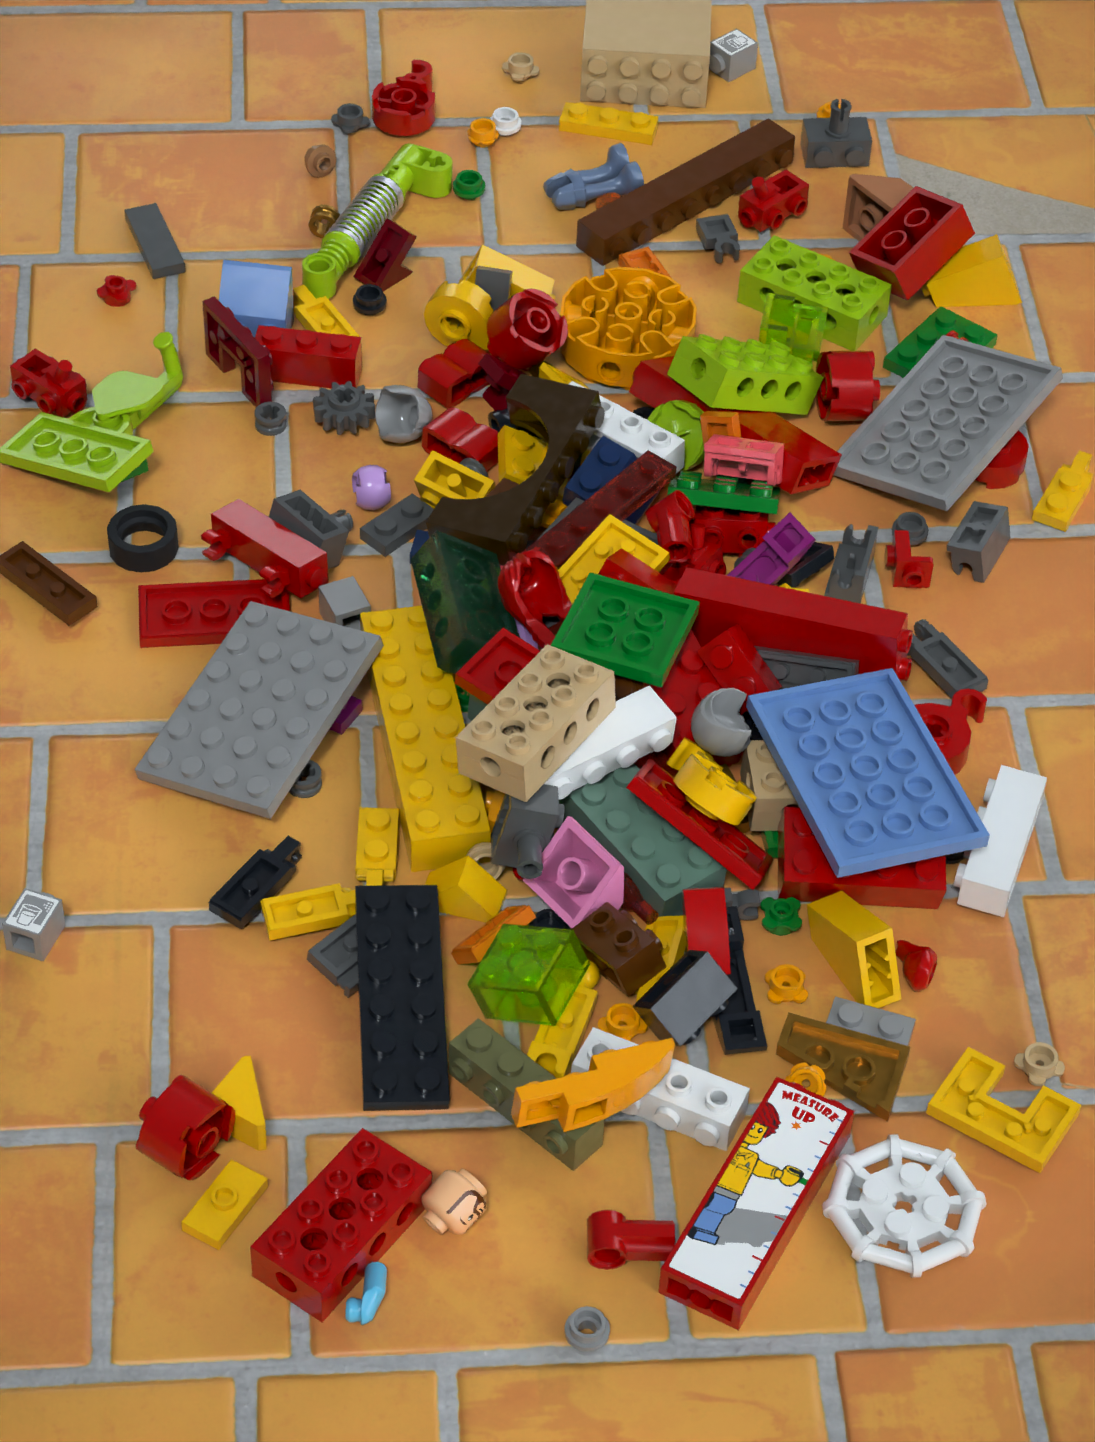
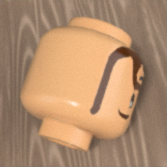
M460 1169L459 1172L446 1170L422 1195V1204L427 1211L423 1219L440 1235L446 1230L455 1235H463L485 1212L487 1205L484 1196L487 1191L467 1170Z

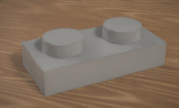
M835 997L826 1023L909 1046L916 1019Z

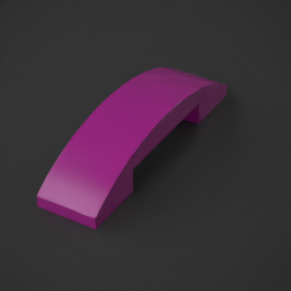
M789 512L762 537L765 541L727 576L775 585L801 559L816 539Z

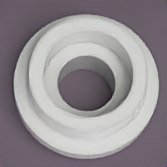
M498 108L490 118L495 123L496 131L501 136H510L521 128V119L518 116V112L513 108Z

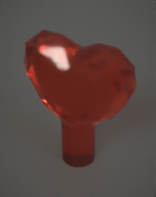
M624 872V903L620 909L634 912L648 925L654 923L658 918V912L643 899L636 884L628 873Z

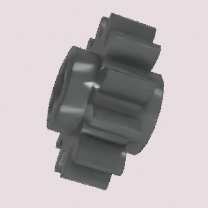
M351 381L346 382L345 385L332 382L331 390L320 388V396L313 397L315 422H323V430L325 431L333 427L338 435L348 430L356 434L358 425L368 428L369 419L375 418L374 394H365L364 385L355 388L352 386Z

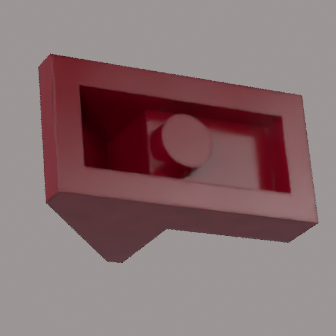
M386 218L353 277L365 285H377L383 292L405 279L413 271L404 266L402 262L417 236L396 222Z
M486 353L478 363L487 373L485 379L490 384L482 396L494 411L504 410L507 408L506 396L520 374L525 373Z

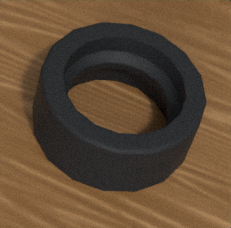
M142 504L122 509L110 519L107 527L110 557L118 566L128 571L142 573L163 568L175 558L179 549L176 520L168 511L158 506ZM141 531L156 532L163 536L159 541L150 545L138 546L123 541L126 536Z

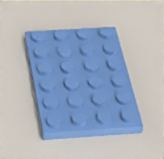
M893 668L748 695L746 708L837 878L987 847L990 834Z

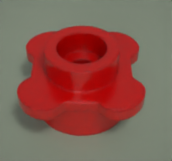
M109 275L105 278L104 285L97 289V296L104 298L105 303L110 306H124L130 302L131 291L136 289V282L134 280H125L121 276Z

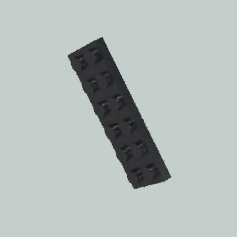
M437 885L355 886L363 1111L449 1109Z

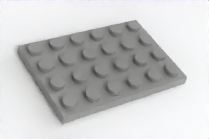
M942 335L840 447L837 452L842 454L834 476L948 511L1063 379L1061 367Z
M250 601L134 769L138 779L271 819L383 648L381 636Z

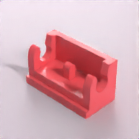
M714 434L704 444V476L724 475L767 481V484L772 486L782 482L784 443Z

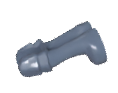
M619 143L612 145L608 149L607 161L604 165L589 170L574 171L569 169L564 173L560 172L546 180L543 188L547 196L552 198V203L559 210H573L576 207L585 208L586 201L594 198L626 195L644 185V179L638 163L635 161L629 162L625 146Z

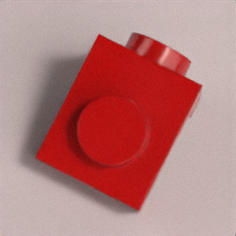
M894 530L892 545H886L885 567H891L893 587H930L934 565L933 558L911 556L909 530Z

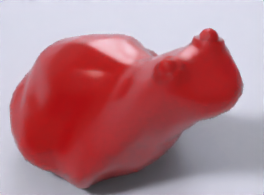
M898 940L895 953L900 961L903 962L902 970L904 977L913 991L918 992L926 989L936 969V953L930 947L918 946L905 940Z

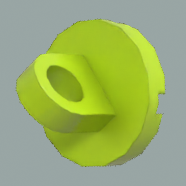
M674 400L656 407L647 420L685 440L684 467L680 471L691 470L699 465L705 457L700 415L704 411L694 403L685 400Z

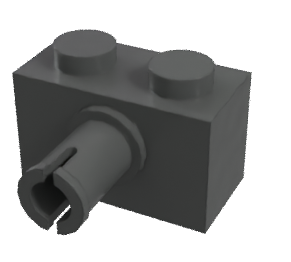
M841 99L840 109L838 108L839 100H833L831 102L830 118H803L800 145L805 168L869 166L872 137L867 117H850L852 104L848 100Z
M301 490L273 499L269 517L327 552L328 569L339 566L348 533L353 528L351 515L346 513V510H338L333 514H329Z
M543 784L527 802L505 794L491 833V864L517 868L518 875L526 879H534L542 874V852L553 838L554 828H560L564 819L565 808L564 804H559L557 786Z

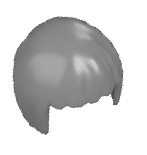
M384 386L381 389L375 411L379 436L385 441L394 443L410 442L421 437L423 427L432 420V408L427 399L420 392L408 386Z
M722 688L709 693L700 701L691 719V731L695 742L701 749L713 755L727 757L737 755L748 748L747 746L751 742V729L749 730L744 717L739 715L740 708L747 697L746 693L735 688Z

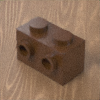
M608 902L569 931L581 958L593 961L597 965L600 974L628 997L666 968L660 953L663 945L656 934L650 929L643 931L628 911L623 910L620 912Z

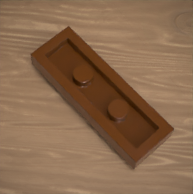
M21 541L0 555V574L68 626L97 608V597L24 541Z

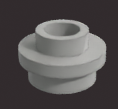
M588 1306L581 1307L567 1318L564 1331L568 1343L575 1349L586 1352L595 1351L603 1347L608 1341L610 1325L600 1310ZM583 1329H590L594 1333L584 1334L580 1331Z

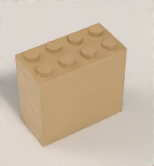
M586 0L580 101L706 108L712 0Z

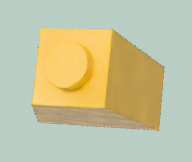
M997 234L961 247L921 287L925 297L931 295L936 307L996 306L1022 303L1016 279Z
M483 244L457 283L460 284L462 280H467L475 284L476 269L478 266L513 271L510 298L514 294L529 288L541 290L554 300L556 295L552 294L555 279Z
M843 891L806 904L811 939L857 1003L875 1008H881L901 1000L892 927Z

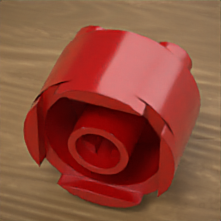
M529 288L514 294L493 311L487 322V335L489 339L487 348L491 355L501 358L512 367L529 371L533 365H538L540 361H544L558 350L566 341L568 325L565 316L560 317L555 309L558 305L556 301L541 290Z
M829 351L820 353L816 372L822 374L821 376L824 378L816 394V404L821 419L830 422L865 421L873 412V401H878L880 398L879 380H873V370L875 367L873 351Z
M179 1075L158 1098L152 1096L143 1104L139 1113V1118L143 1121L136 1143V1149L182 1179L184 1177L188 1181L194 1180L204 1174L219 1157L220 1154L215 1152L214 1149L220 1139L228 1142L235 1124V1110L224 1100L184 1075Z

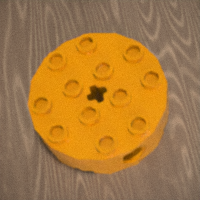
M615 267L604 269V275L595 276L590 279L584 276L575 281L563 295L560 317L564 315L566 318L568 334L565 343L559 348L567 364L586 377L589 382L618 386L625 390H630L634 370L640 364V361L675 356L682 337L695 336L697 307L692 297L688 298L686 294L680 291L681 285L669 276L644 268Z

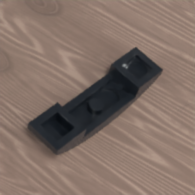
M737 906L726 907L731 974L726 975L736 986L737 990L728 998L729 1004L719 1014L713 1016L714 1025L725 1055L766 1051L767 1043L760 1011L755 1009L743 953L744 937Z

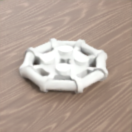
M898 1134L888 1135L887 1140L851 1155L844 1153L836 1160L837 1171L828 1199L822 1204L823 1215L832 1220L852 1250L851 1257L859 1263L866 1260L910 1273L911 1278L921 1277L924 1271L958 1256L968 1257L974 1250L973 1239L980 1213L987 1204L985 1194L977 1191L955 1160L956 1153L950 1149L938 1150L899 1139ZM902 1157L931 1165L929 1171H925L922 1165L915 1162H908L903 1165ZM888 1158L889 1167L873 1174L864 1169ZM944 1175H946L959 1195L948 1196L939 1183ZM851 1182L862 1188L859 1201L846 1199ZM899 1201L908 1202L912 1205V1212L907 1213L904 1209L896 1210L894 1207ZM948 1214H962L958 1229L955 1231L945 1226ZM859 1218L868 1234L863 1236L852 1219ZM888 1241L899 1244L898 1249L906 1251V1254L878 1245L883 1244L887 1246ZM935 1241L941 1244L923 1253L919 1250V1248Z

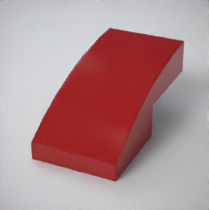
M724 887L682 889L686 952L688 950L708 951L724 973L731 974Z

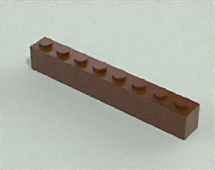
M769 118L577 220L576 247L602 266L617 259L619 254L629 252L644 245L653 238L752 185V180L755 177L765 178L779 169L788 166L793 162L795 136Z

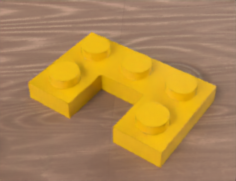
M609 514L558 571L566 594L573 605L589 573L598 574L607 557L618 550L624 549L657 572L668 563L670 553Z
M967 1047L929 1101L926 1114L1041 1173L1079 1116L1081 1104L1043 1085L1023 1114L990 1097V1094L1004 1075L1005 1065Z

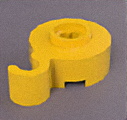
M462 280L460 284H448V281H445L435 290L426 304L424 311L425 324L432 336L443 345L449 346L459 340L469 339L482 349L488 350L487 322L493 312L489 304L491 297L480 286L467 280Z
M684 737L666 763L678 770L673 779L674 783L686 794L685 799L701 813L714 820L721 819L729 824L738 826L751 809L757 796L741 780H738L736 783L722 771L723 767L713 761L712 755L701 749L695 742Z

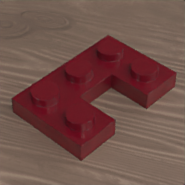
M215 296L202 301L206 355L223 373L236 369L235 361L241 366L242 393L255 407L261 403L272 402L274 385L271 379L270 365H272L273 359L269 349L265 345H261L253 337L250 329L247 326H243L235 318L231 309L224 307Z

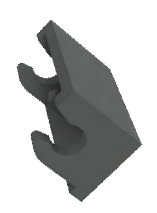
M977 501L972 503L947 544V551L951 552L952 568L957 575H960L963 570L962 563H967L973 569L972 576L974 581L985 582L1010 540L1008 507Z
M850 524L845 528L842 544L839 543L824 596L861 603L875 554L878 527L868 525L864 539H856L852 535L853 525Z

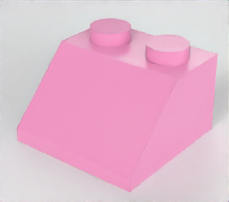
M567 816L542 852V874L534 879L524 878L523 881L567 925L573 928L606 902L619 910L624 903V866L573 817Z

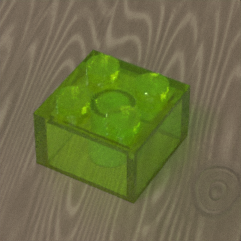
M503 924L467 985L486 1019L556 1026L590 963L574 931L571 929Z

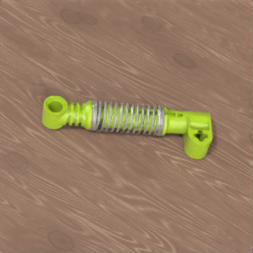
M407 143L401 146L381 173L373 175L365 183L352 202L326 232L318 252L310 254L303 259L302 283L315 298L326 296L330 299L335 295L336 282L347 268L353 267L361 260L372 245L386 218L393 219L403 206L407 191L432 198H441L451 193L452 158L445 153L415 144Z

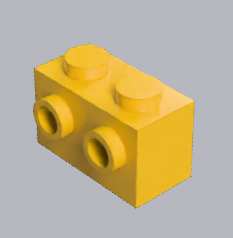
M433 450L414 478L421 496L420 500L432 508L436 507L441 497L453 499L484 498L496 486L494 480Z

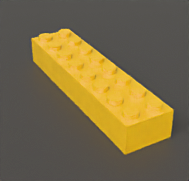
M435 604L360 613V630L380 635L384 645L368 669L367 675L397 808H399V820L411 873L438 869L465 857L468 851L476 844L483 842L491 843V829L479 782L459 774L455 737L465 728L436 606ZM482 857L478 861L480 863L490 862V857Z

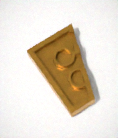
M788 1013L777 1043L776 1055L793 1065L806 1062L809 1066H819L826 1075L824 1080L826 1085L888 1122L909 1057L910 1046Z

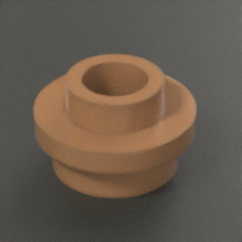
M327 145L312 146L306 152L304 158L307 171L315 177H324L330 174L336 165V154L333 149ZM324 158L323 163L319 165L320 161Z

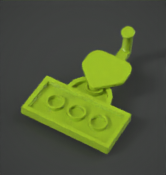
M161 332L153 340L155 348L160 350L166 370L158 378L130 371H118L108 375L92 389L94 407L79 411L68 419L40 412L0 447V463L105 492H110L116 488L124 478L135 468L139 467L154 452L151 441L133 436V430L181 387L183 372L173 343L172 334Z

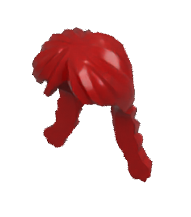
M538 550L517 553L516 557L513 556L512 560L506 562L498 576V589L501 601L505 609L527 628L533 640L543 649L547 644H552L555 635L542 622V616H557L561 621H564L572 603L566 594L559 571L548 555Z

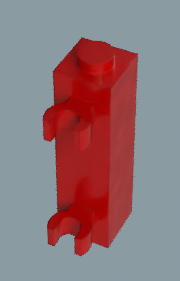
M237 499L211 513L212 529L205 531L201 535V539L211 546L203 550L202 554L208 559L216 561L227 552L258 571L262 578L269 581L267 585L261 587V592L270 598L278 596L284 588L299 598H303L319 589V586L329 583L327 552L242 500Z

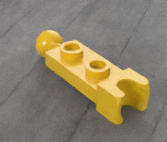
M579 959L570 965L567 973L569 983L557 981L534 1041L532 1040L527 1052L528 1057L556 1078L564 1077L571 1073L572 1063L597 1002L598 991L593 990V988L600 979V972L597 965L589 959Z

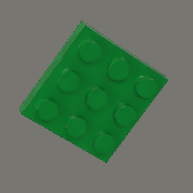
M681 471L679 476H673L668 486L667 496L675 490H680L688 497L692 505L777 514L780 488L768 485L767 481L752 479L751 484L737 483L738 477L716 475L715 480L702 479V473Z
M590 572L551 646L614 671L615 675L662 687L699 613L700 602Z

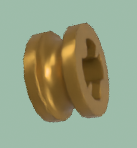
M329 205L316 206L312 210L308 223L311 233L316 237L323 238L339 218V212ZM322 219L328 220L327 224L321 223Z

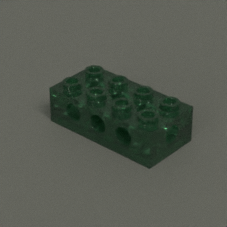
M436 530L410 560L437 667L447 673L455 674L502 628L507 629L519 638L520 636L514 617L505 609L501 601L498 589V576L501 568L497 554Z

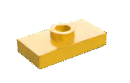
M231 1159L182 1220V1231L219 1250L268 1188V1178Z

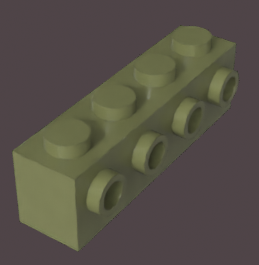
M479 1018L449 1042V1074L514 1125L511 1110L515 1088L532 1081L543 1082L556 1079V1077ZM558 1119L519 1127V1129L574 1171L603 1145L604 1119L567 1132H563Z

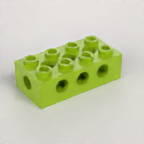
M774 235L740 270L737 302L848 350L856 351L887 317L892 284Z
M699 334L698 337H682L667 373L668 376L711 408L803 415L808 414L824 378L812 370L813 365L809 361L794 357L789 353L791 349L780 342L772 341L771 344H763L754 339L740 342L727 336L723 337L722 340H718L704 334Z

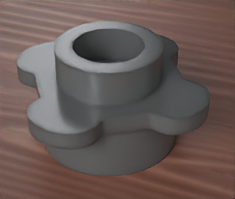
M344 104L338 108L337 114L332 115L331 122L339 125L342 132L353 133L358 131L360 127L368 126L369 118L363 116V109L359 105Z

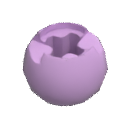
M366 465L353 473L352 488L353 492H356L357 502L355 504L364 510L375 511L383 508L390 502L391 487L390 483L386 481V469L378 465Z

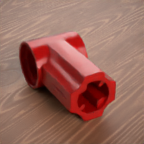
M675 490L646 510V517L652 529L657 533L658 545L670 553L668 563H683L692 557L691 549L693 548L689 521L695 517V510L688 497L680 490Z
M613 1210L594 1212L587 1219L588 1263L598 1269H615L624 1265L627 1260L665 1261L675 1245L674 1221L626 1220L622 1213Z

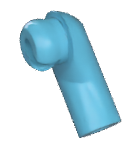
M371 1262L366 1266L362 1299L351 1297L346 1300L345 1319L348 1322H361V1325H364L373 1320L386 1293L387 1267L381 1262Z

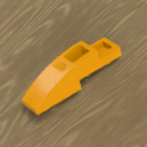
M673 1038L645 1041L640 1045L619 1050H605L591 1056L589 1071L572 1072L564 1077L543 1082L532 1081L523 1086L516 1087L511 1116L516 1128L558 1119L563 1132H567L606 1119L627 1108L646 1095L669 1072L675 1048Z

